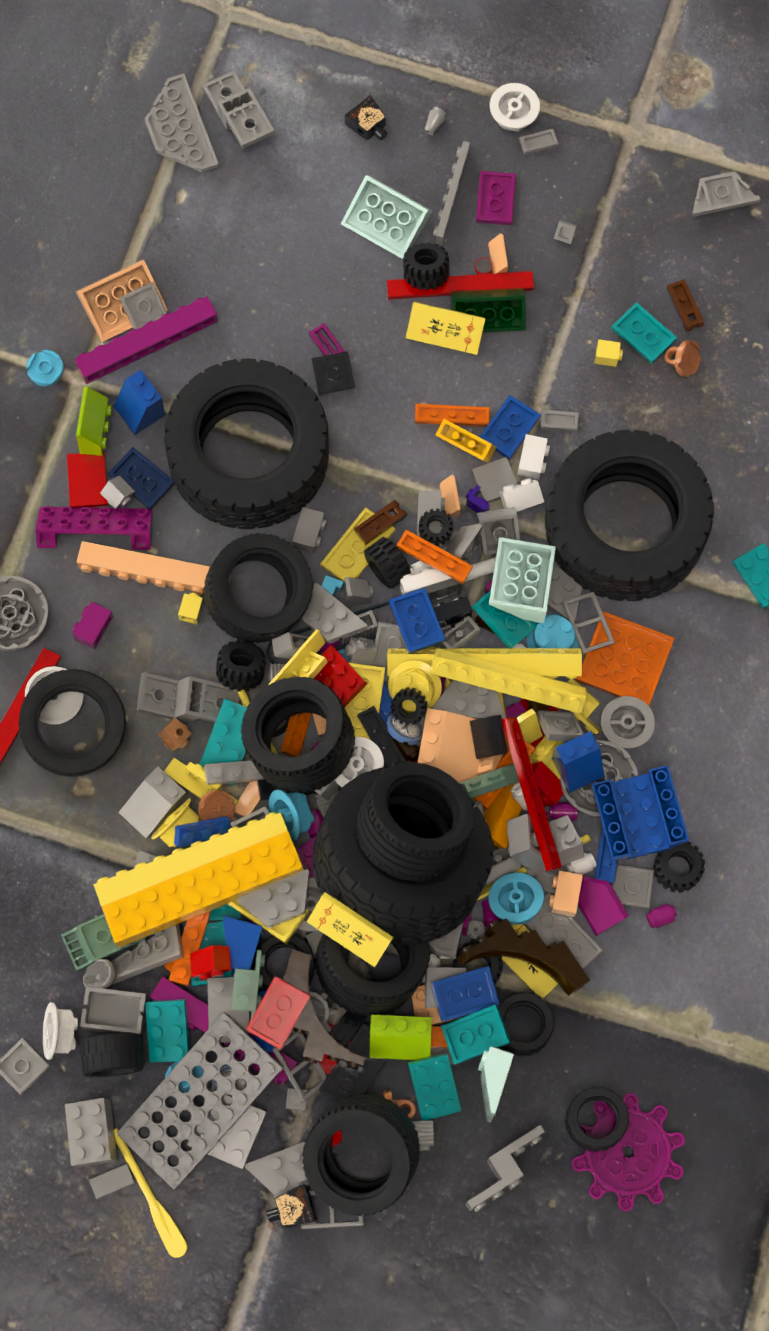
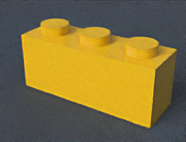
M443 419L436 433V436L487 463H489L497 446L446 419Z

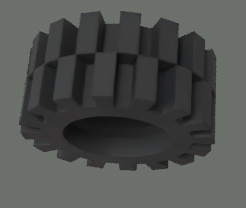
M436 508V511L430 509L429 513L427 511L424 512V516H421L419 521L420 537L432 544L435 543L436 546H439V543L445 544L446 540L449 541L453 533V520L450 519V514L446 515L445 510L440 512L438 508ZM433 521H439L443 525V530L440 533H432L429 530V524Z
M407 687L405 690L401 689L394 696L390 705V709H392L391 714L395 715V720H400V724L405 722L407 726L410 723L415 725L416 722L419 723L424 717L428 703L425 701V695L421 696L422 692L420 690L416 692V688L410 690ZM405 700L413 701L416 705V711L413 713L405 712L402 708V702Z

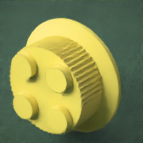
M409 660L399 664L392 671L388 681V690L392 699L401 689L405 690L409 687L412 690V688H416V692L419 690L422 692L421 696L425 695V701L428 703L426 707L429 709L436 704L442 692L440 676L431 674V666L419 660ZM405 700L402 702L404 710L409 712L416 711V705L413 701Z
M190 798L182 803L159 826L151 839L154 840L160 837L169 847H176L174 844L175 826L199 822V816L189 807Z

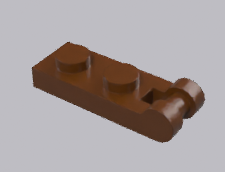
M685 280L667 285L668 293L683 322L685 331L688 332L696 326H704V320ZM693 315L694 320L690 321L689 316Z
M396 500L354 528L355 533L365 545L397 522L406 518L408 514L400 509V504ZM392 511L396 514L393 517L390 515Z

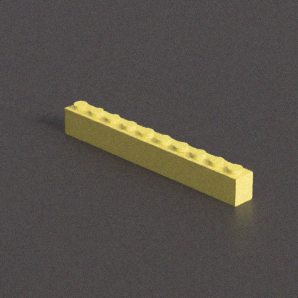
M406 648L388 649L387 676H390L399 664L409 660L423 661L431 666L436 648H425L408 654ZM440 648L536 675L546 676L551 679L558 678V676H566L569 679L582 676L581 648Z
M276 812L270 813L265 816V819L260 821L257 819L249 821L246 824L247 826L241 828L233 827L226 834H215L208 841L194 842L187 849H176L169 856H158L153 859V862L148 864L145 862L137 864L135 869L130 871H119L114 877H103L97 880V883L93 885L101 907L287 832L288 830L281 812L278 814Z

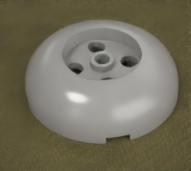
M18 576L0 577V618L3 620V623L0 624V650L15 651L31 645L44 632L48 621V604L40 588L30 580ZM10 602V605L2 607V604ZM21 608L28 609L25 611V614L20 613ZM20 625V629L14 631L13 626Z
M596 740L600 747L604 778L600 779L601 781L609 780L606 775L608 772H612L615 775L611 782L638 776L637 767L628 752L612 742ZM560 776L563 794L570 805L582 814L600 817L592 785L589 784V790L580 788L569 793Z

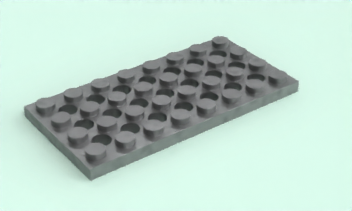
M224 1012L116 1134L165 1182L176 1190L284 1067ZM224 1035L228 1036L231 1040L228 1047L221 1045V1038ZM239 1049L245 1052V1059L243 1061H238L235 1057V1053ZM209 1051L216 1052L217 1060L215 1062H210L207 1059ZM253 1063L258 1064L260 1067L258 1075H253L250 1072V1066ZM224 1065H229L232 1068L230 1076L223 1075L222 1067ZM196 1066H201L204 1070V1074L200 1078L194 1075V1068ZM240 1078L244 1079L247 1083L244 1090L237 1088L236 1083ZM211 1080H215L218 1083V1089L215 1092L211 1091L208 1087ZM183 1081H187L190 1084V1090L187 1093L183 1092L180 1088ZM225 1094H230L233 1097V1103L229 1106L223 1102ZM197 1095H202L205 1099L202 1107L197 1106L195 1103ZM170 1096L175 1097L177 1100L174 1108L169 1107L167 1104V1099ZM212 1109L219 1111L220 1116L217 1121L210 1118L209 1114ZM184 1110H188L191 1113V1120L189 1122H185L181 1117ZM156 1111L163 1114V1121L161 1123H157L154 1120L153 1116ZM199 1124L204 1125L206 1128V1133L203 1136L198 1135L196 1132V1127ZM171 1125L176 1126L178 1129V1134L175 1137L170 1136L168 1133V1128ZM143 1126L150 1130L148 1138H143L140 1134ZM185 1139L190 1140L193 1144L190 1151H186L183 1148V1141ZM158 1140L164 1143V1150L162 1152H158L155 1149V1143ZM173 1154L179 1158L177 1166H172L169 1162V1158Z

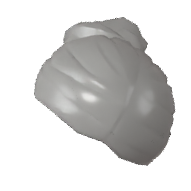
M98 959L87 967L83 976L85 987L105 989L111 986L116 978L114 965L107 959Z

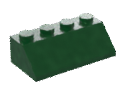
M524 288L450 291L451 310L486 318L483 332L526 331V295Z

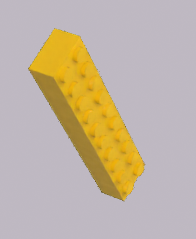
M287 831L104 905L102 909L114 942L120 948L236 901L240 896L304 871L292 838Z

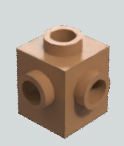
M175 717L157 736L168 749L175 751L178 747L183 749L189 743L187 738L192 733L186 724L180 722Z

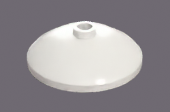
M52 666L37 671L26 685L25 697L30 689L42 678L56 671L67 669ZM65 692L57 695L58 698L56 700H49L40 714L39 721L53 725L69 721L80 710L83 702V693Z

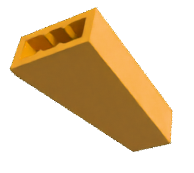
M516 783L508 785L491 807L484 811L485 821L489 826L494 847L507 848L509 843L507 821L519 817L522 809L511 793V788Z

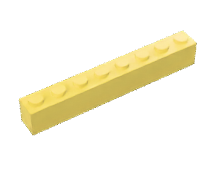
M436 648L431 664V674L580 714L587 697L585 687Z

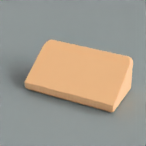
M499 234L488 244L493 274L507 273L508 271L504 237L502 234Z
M451 475L440 483L442 498H445L444 510L446 515L449 513L451 517H458L461 508L455 476Z
M252 781L248 784L234 806L233 810H235L237 815L244 817L253 813L260 804L257 781Z

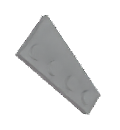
M179 924L154 933L155 936L147 941H141L132 951L128 950L112 960L111 963L114 965L116 973L113 984L184 957Z

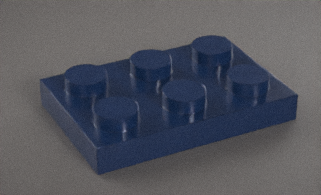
M134 447L108 472V476L111 479L121 476L135 491L132 496L149 510L174 486V481L171 477Z

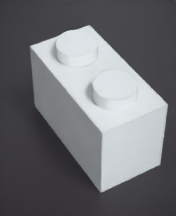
M525 435L517 475L540 479V474L545 473L546 463L543 462L544 456L548 457L550 446L547 445V438Z
M531 478L520 481L521 484L514 486V484L504 486V490L499 492L504 509L514 507L516 512L544 503L538 481Z

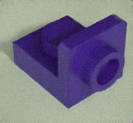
M478 485L475 489L471 488L465 497L467 498L466 506L476 513L489 511L490 505L482 497H477L481 488Z

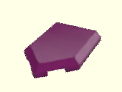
M582 876L578 907L595 936L600 935L629 917L610 882Z

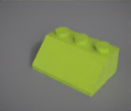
M86 386L83 389L76 432L80 454L102 456L103 449L107 448V438H105V435L110 430L108 416H112V405H109L108 397Z
M371 1015L370 1058L419 1060L430 1057L432 1017Z

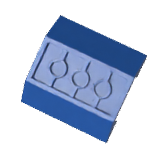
M668 765L650 769L648 774L615 782H611V779L591 784L612 860L633 859L669 850L689 841Z

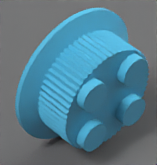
M557 614L546 615L544 623L534 622L537 627L527 635L528 648H579L571 622Z
M280 789L271 793L268 803L269 814L281 812L292 841L295 842L299 834L308 831L311 823L314 822V816L310 812L306 795L297 792L286 793Z
M506 874L492 885L489 891V905L493 913L500 919L504 920L507 918L510 924L522 925L532 921L534 916L541 910L544 903L543 888L534 877L528 874Z

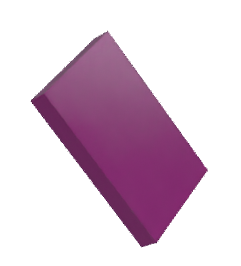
M480 171L476 222L512 225L516 174Z

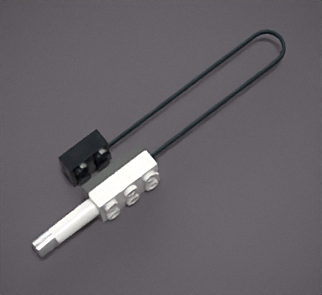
M496 557L471 564L473 569L465 582L494 573ZM426 568L419 574H407L403 579H400L401 595L426 588L431 604L437 603L433 606L442 631L454 628L455 625L458 626V623L464 621V618L467 619V616L472 617L473 610L468 597L462 598V596L452 599V602L445 604L440 602L461 595L462 583L435 568ZM389 601L353 613L359 615L387 606ZM306 627L290 633L299 634L312 629ZM376 634L371 635V636H368V637H365V638H366V639H374V638H376ZM271 640L267 645L266 655L270 663L279 664L273 661L269 655V649L272 645ZM349 643L337 646L335 648L337 650L346 648V645Z

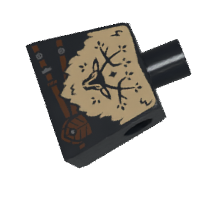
M371 95L345 114V125L365 140L370 139L373 135L379 140L386 137L388 133L384 129L386 117Z
M301 1184L276 1197L277 1208L266 1211L270 1223L280 1220L284 1228L318 1223L308 1185Z

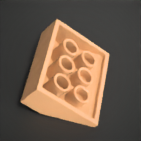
M140 260L75 291L102 342L133 328L119 297L153 282L166 311H168L144 260Z
M427 708L418 763L439 768L451 775L459 783L477 777L480 759H476L470 721L476 719L448 711Z

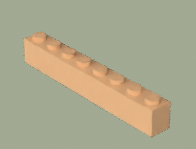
M84 541L81 543L77 558L78 568L86 573L94 571L99 572L102 576L114 575L122 580L134 579L141 584L149 582L154 583L158 587L164 588L169 586L177 591L189 590L198 595H202L205 592L204 582L210 566Z

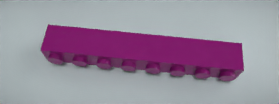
M207 296L198 298L187 306L179 307L173 313H166L154 322L149 321L139 329H132L122 337H116L105 345L95 347L93 351L80 354L74 359L76 367L87 385L217 323V313Z
M162 976L149 996L152 1001L186 999L188 1028L194 1032L196 1029L203 1033L201 1036H203L209 1029L208 1005ZM221 1043V1045L228 1047L230 1043ZM241 1049L237 1050L235 1053L237 1054L235 1056L236 1059L243 1061L245 1059V1052ZM279 1051L289 1070L298 1065L295 1060ZM274 1052L269 1053L278 1063H280ZM253 1063L252 1069L259 1073V1065ZM284 1069L272 1081L277 1085H280V1083L285 1085L289 1078Z

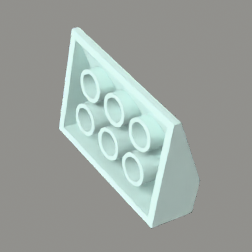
M366 175L341 224L403 259L404 253L413 245L425 227L432 210L377 179Z
M499 537L489 605L523 620L544 623L556 547Z
M491 1046L489 1051L484 1050L478 1070L481 1071L480 1081L486 1120L490 1123L496 1113L514 1055Z

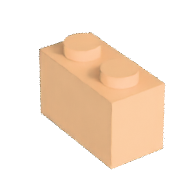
M559 871L558 875L553 877L552 887L555 888L554 895H550L548 905L552 907L551 913L575 917L583 875Z

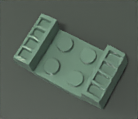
M104 914L61 934L76 971L79 972L85 971L87 967L98 959H104L130 946L132 949L136 948L138 943L146 940V937L119 948L114 942Z

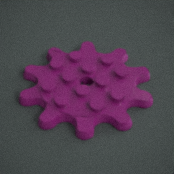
M628 1093L623 1099L629 1112V1125L622 1139L614 1147L606 1151L594 1152L586 1150L583 1155L577 1156L572 1160V1167L575 1171H589L593 1174L594 1182L589 1188V1195L593 1199H600L606 1192H614L618 1196L619 1208L625 1212L633 1208L634 1198L638 1194L646 1195L654 1204L661 1203L664 1199V1194L660 1188L661 1180L665 1177L675 1180L680 1179L684 1172L679 1164L672 1161L671 1152L675 1148L683 1146L685 1138L679 1132L667 1133L663 1129L662 1123L667 1117V1109L662 1105H658L651 1112L644 1113L638 1107L637 1096L632 1093ZM597 1101L593 1106V1111L597 1116L596 1124L592 1127L579 1126L587 1136L600 1139L612 1133L616 1125V1116L614 1111L605 1102ZM624 1147H631L634 1154L631 1158L624 1157L622 1153Z

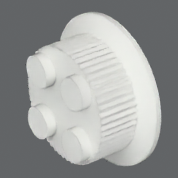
M505 84L499 87L490 99V112L493 118L501 127L508 131H521L530 125L539 114L540 102L538 96L531 88L523 84Z
M355 737L353 756L350 758L346 769L335 779L339 786L343 787L362 773L384 767L383 754L373 741L364 737Z
M52 1002L47 1006L43 1023V1051L47 1060L52 1059L54 1053L68 1054L71 1050H75L74 1030H77L78 1020L73 1017L71 1010L57 1009L56 1005Z

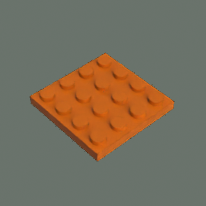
M603 611L602 613L615 643L588 652L582 664V676H578L576 681L617 697H636L649 706L674 637ZM601 621L597 625L589 647L609 641Z

